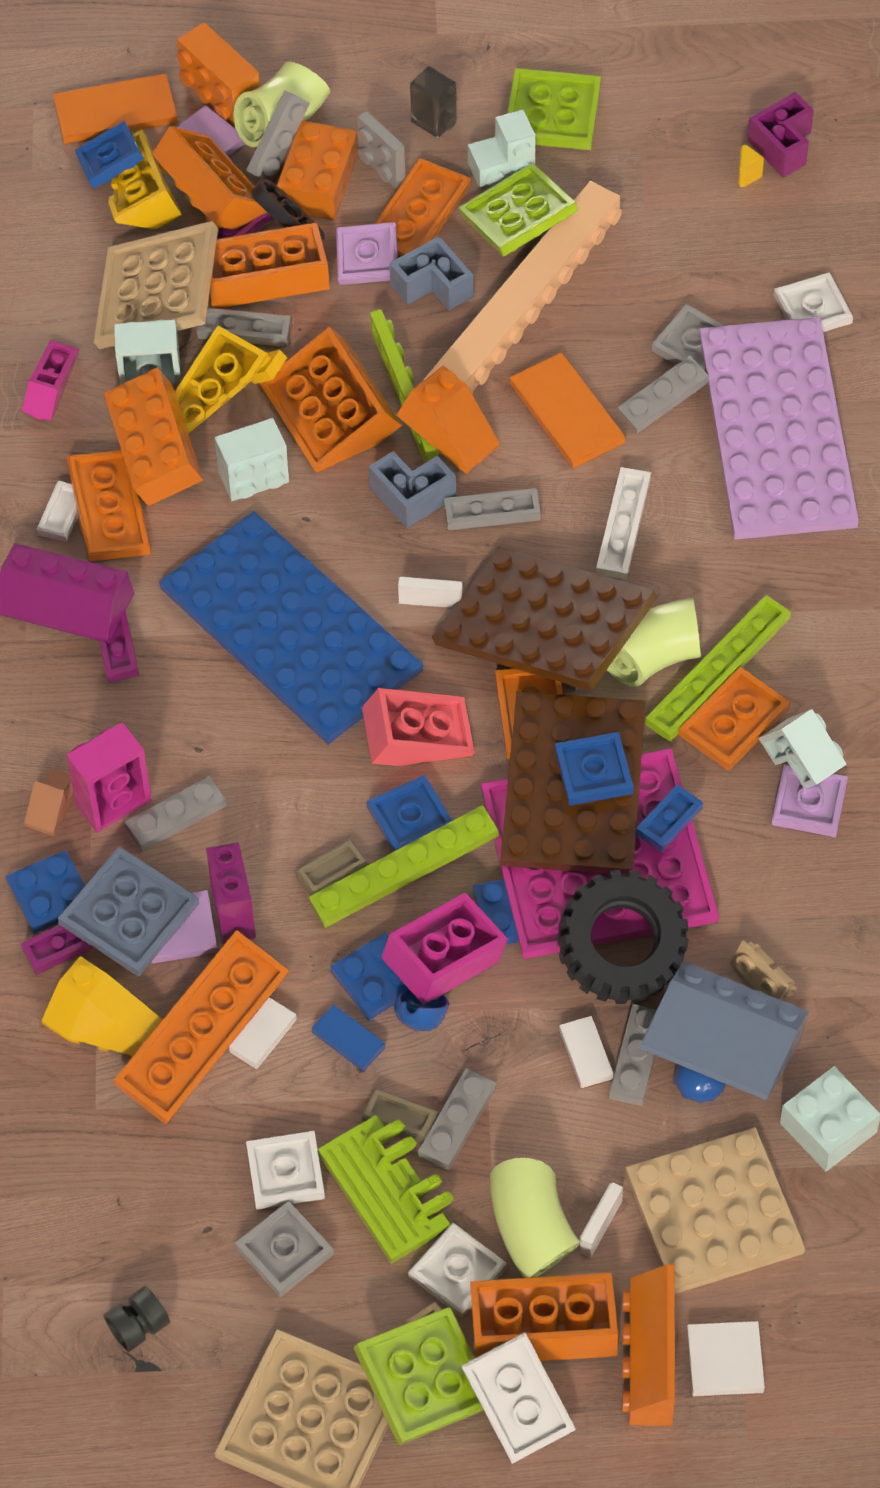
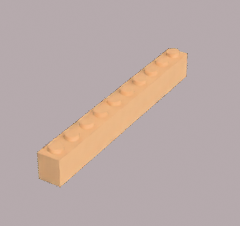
M590 181L574 200L578 211L548 230L424 380L444 365L468 386L473 395L476 387L486 382L491 369L504 360L510 346L520 341L525 328L537 320L540 310L544 305L550 304L553 301L559 287L562 284L568 283L573 270L578 264L582 265L586 261L589 251L595 244L599 245L602 242L607 229L611 225L617 224L622 214L620 195Z

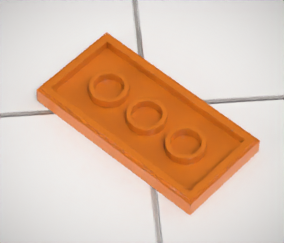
M166 73L53 94L64 144L94 139L124 120L131 132L178 123Z
M422 158L416 161L374 223H396L398 258L437 237L470 188L471 178Z
M562 352L509 377V384L572 469L625 444V435Z
M122 451L67 456L66 463L88 562L150 555L151 548L139 496L133 489Z

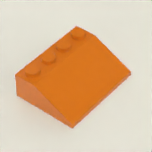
M330 326L286 361L273 380L260 383L305 457L317 473L379 445L402 426L347 340Z

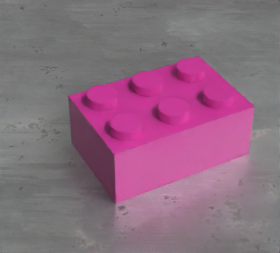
M123 722L115 727L106 728L98 737L86 744L77 745L66 755L75 804L96 833L152 800L144 749Z
M465 892L389 934L381 958L418 1000L425 1005L499 963L508 938Z

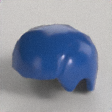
M401 992L394 1003V1012L400 1022L415 1031H431L442 1023L450 1003L445 995H441L439 999H434L423 1005L412 992Z
M679 1064L675 1067L673 1084L677 1086L685 1099L698 1103L713 1101L725 1088L726 1084Z

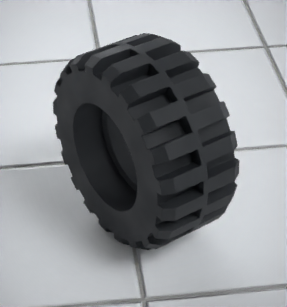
M613 870L607 876L602 877L599 874L591 878L588 884H582L576 890L574 896L569 899L559 923L557 945L560 946L559 957L561 963L565 964L568 969L567 975L572 981L576 979L581 984L580 989L586 994L591 991L598 995L596 999L604 1002L607 999H613L616 1004H626L628 1000H634L636 1003L645 1000L651 994H657L672 980L681 966L684 954L688 948V921L683 919L682 912L684 909L680 901L675 902L671 897L673 892L667 886L664 888L656 884L658 879L650 875L647 879L639 876V871L629 870L628 874H621L620 870ZM613 908H625L637 912L646 919L654 933V945L651 953L643 962L635 966H618L606 961L597 953L592 944L591 931L595 920L604 911Z

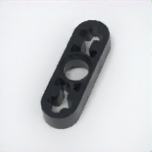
M263 178L251 190L254 200L283 228L315 223L272 181ZM318 226L321 240L323 241V239L325 238V234L323 230Z

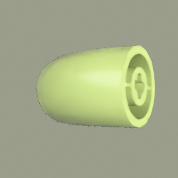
M285 62L268 82L254 90L242 93L237 98L233 117L235 128L241 140L250 147H258L284 90L310 103L302 119L308 121L331 93L325 81L316 73L300 64Z
M694 599L676 600L651 608L607 671L621 683L630 687H638L653 674L666 667L686 660L701 658Z
M514 1158L503 1161L494 1167L490 1173V1190L494 1216L500 1235L522 1277H539L562 1261L580 1245V1241L571 1229L562 1210L556 1188L555 1173L547 1164L531 1158Z

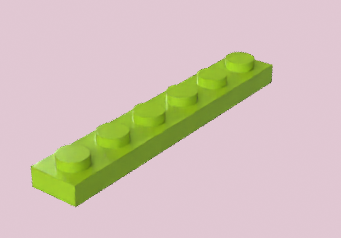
M382 309L370 312L371 333L402 407L406 398L414 389L412 383H414L413 374L409 365L404 366L402 361L404 360V353L400 342L395 343L393 339L395 331L392 321L386 320ZM410 427L424 463L441 454Z
M765 595L645 718V725L671 742L679 734V728L739 667L743 668L790 619L791 611Z
M481 805L309 896V901L322 924L327 928L499 836V831L484 806Z

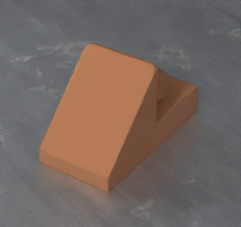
M51 767L43 783L39 781L34 782L24 820L26 827L55 836L74 800L69 773Z

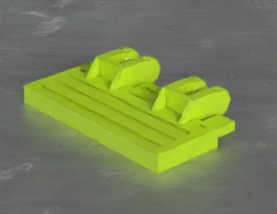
M375 1115L318 1148V1155L389 1262L393 1264L435 1239L437 1234L450 1226L443 1212L431 1220L428 1217L452 1203L454 1197L447 1191L422 1205L419 1199L438 1188L442 1179L439 1175L433 1174L421 1181L406 1158L392 1165L391 1162L412 1151L417 1143L410 1136L384 1149L382 1144L399 1135L406 1126L399 1119L384 1126L378 1116Z

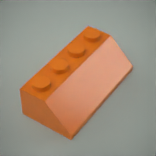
M169 126L152 152V155L160 163V169L175 180V186L191 198L190 203L206 215L207 222L213 221L218 229L223 227L235 230L267 213L252 197L251 190L255 186L209 135Z
M317 222L216 240L209 292L211 308L219 309L330 289L328 262Z
M666 1264L631 1277L630 1290H623V1312H629V1323H623L622 1345H629V1357H623L622 1378L629 1379V1390L622 1391V1412H629V1425L672 1426L675 1404L674 1264Z
M612 1273L470 1281L475 1358L524 1332L540 1361L618 1356V1327Z

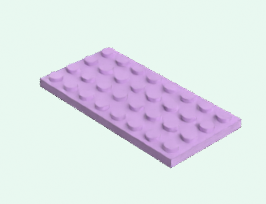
M820 317L700 328L699 337L702 343L706 373L709 375L707 384L734 540L858 528V514Z

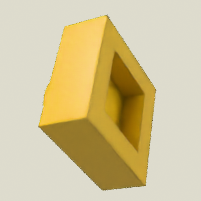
M280 349L267 352L268 357L252 380L254 384L274 379L287 359Z

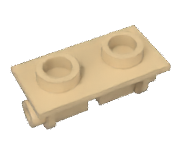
M744 940L741 942L730 964L755 990H759L779 1000H782L784 995L789 998L796 992L795 981L792 978L790 979L780 967L771 968L774 961L761 949L759 944L754 945L752 942L747 944Z

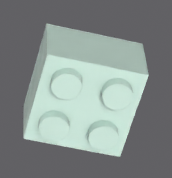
M176 320L114 324L115 352L120 385L159 367L173 387L179 386L181 383V367Z
M273 418L215 437L218 474L231 502L241 498H249L253 494L267 489H275L289 482L287 448Z
M834 1066L782 1106L780 1124L827 1172L877 1133L880 1113Z

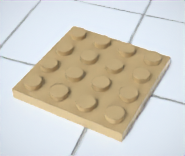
M213 221L108 247L94 336V344L99 349L115 346L114 324L176 320L177 331L205 324L218 228Z
M756 1127L626 1167L627 1179L661 1266L666 1264H674L675 1294L799 1256L805 1252V1246Z
M277 1329L215 1451V1457L284 1488H359L389 1424L361 1364Z

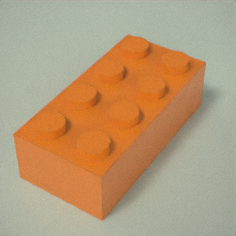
M159 367L104 393L133 489L148 506L203 481L174 387Z

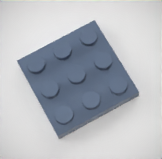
M118 847L59 916L58 923L139 977L199 905V898L126 850Z

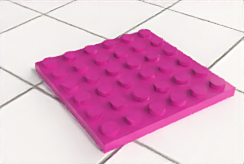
M672 749L642 754L636 828L677 784L683 788ZM508 779L481 784L485 809L499 831V836L493 839L499 865ZM691 821L662 853L636 835L633 871H639V876L645 879L649 875L658 879L656 883L661 888L667 886L673 892L671 897L675 902L680 901L684 909L682 916L683 919H687L689 928L718 923L719 915L693 822ZM500 866L522 958L528 959L559 953L560 946L557 945L559 923L569 899L574 896L576 890L582 884H588L591 878L601 873ZM613 908L604 911L595 920L592 926L591 940L593 946L654 935L646 919L637 912L625 908Z

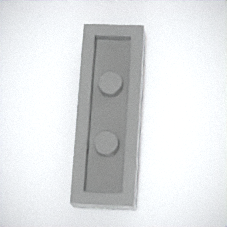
M284 90L246 171L273 182L310 105L309 102Z
M207 308L206 322L204 325L197 327V338L209 340L216 327L220 326L250 344L287 347L292 324L291 316Z
M690 355L620 405L618 413L638 434L706 385L709 381V375Z
M537 488L444 498L448 531L541 520Z
M210 776L125 821V827L143 852L226 807V799Z
M632 1004L609 1092V1099L643 1106L655 1055L640 1049V1045L657 1009Z
M465 1069L418 1150V1157L449 1171L496 1090V1082Z

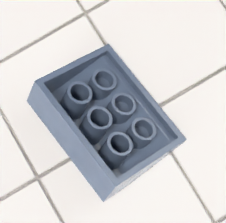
M683 961L664 994L641 1042L640 1049L767 1101L800 1043L809 1011Z

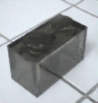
M428 66L410 83L411 122L439 138L446 131H450L457 121L456 82Z

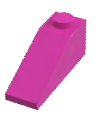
M50 340L28 381L22 408L23 413L30 414L33 418L40 420H52L77 359L78 348Z

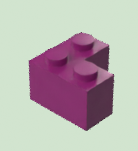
M797 92L788 95L751 116L748 124L747 141L783 178L803 167L807 162L809 141L805 136L809 135L812 131L814 109Z

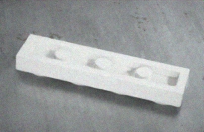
M620 467L596 566V574L627 580L649 489L651 472Z

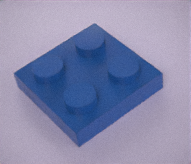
M125 120L75 149L87 180L93 189L101 184L108 183L113 177L126 169L133 168L144 159Z
M619 732L555 743V754L569 806L633 794L634 787Z
M425 775L367 801V809L393 852L453 821Z
M66 850L6 876L7 884L33 934L57 924L59 916L85 887Z
M386 932L330 966L333 976L368 1021L392 1007L401 992H411L381 958L389 937Z

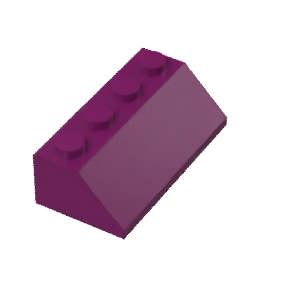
M14 543L0 571V615L97 641L102 639L106 643L110 642L117 629V623L119 625L124 610H127L135 595L127 571Z

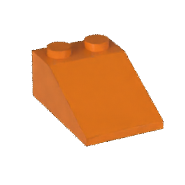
M444 365L410 392L396 415L466 475L500 445L468 386Z

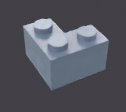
M440 236L389 263L390 286L407 305L433 292L450 311L474 297V275Z
M393 451L369 466V487L406 528H409L444 506V498L456 497V475L438 456L412 471Z

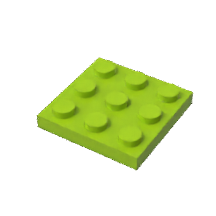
M515 68L508 114L524 110L536 135L535 145L591 150L601 88V76Z
M530 163L458 207L461 216L503 257L578 211L575 201L533 163Z
M451 1307L357 1343L354 1346V1351L398 1446L484 1411L462 1368V1365L475 1358Z

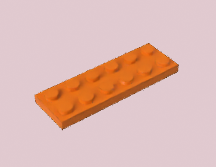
M236 930L121 1070L112 1084L167 1125L227 1051L232 1042L285 979L289 970Z

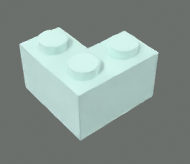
M524 110L495 117V137L468 144V165L479 189L498 184L530 163L535 165L536 135Z
M813 709L786 719L758 738L775 766L786 761L788 762L804 789L817 785L847 765L843 759L842 749L835 741L831 740L825 730L824 720L820 715L814 713Z

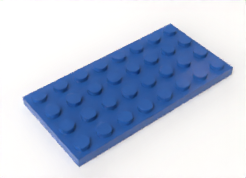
M255 511L251 512L159 581L160 589L327 745L363 718L362 707L378 688L399 690L423 671V663Z

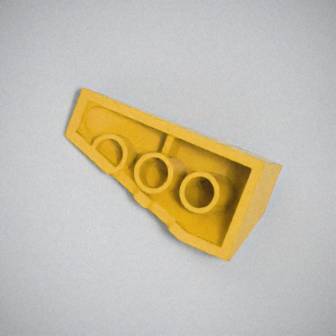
M143 129L134 133L133 136L144 159L133 168L126 169L112 179L111 186L114 191L113 196H109L108 204L116 223L158 229L163 225L172 223L182 214L169 183L159 167V162L152 155L153 149Z
M216 327L175 390L188 434L253 380L268 357L266 352L224 328Z
M80 956L59 980L41 1021L43 1025L67 1041L80 1044V1042L98 1046V1050L105 1052L112 1050L130 1055V1058H132L163 1019L111 976Z

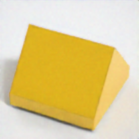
M742 145L740 151L738 181L740 187L751 184L761 178L763 174L764 157L747 145Z

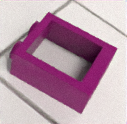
M239 842L206 848L211 889L223 944L229 940L236 930L248 939L256 938L252 899Z

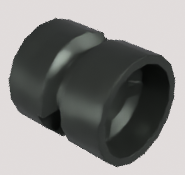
M143 1286L129 1296L127 1305L119 1303L103 1314L110 1331L127 1352H130L146 1341V1333L154 1335L170 1324V1319L165 1309L153 1292L146 1286Z

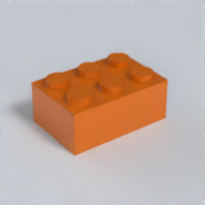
M203 22L177 39V58L180 65L179 77L186 87H191L198 94L204 104H209L216 111L217 115L235 128L233 116L236 100L242 93L260 87L259 72Z
M304 120L301 121L277 186L307 215L336 220L358 157L357 131Z

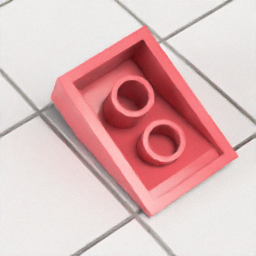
M378 688L362 707L372 764L406 766L468 757L475 753L464 697Z

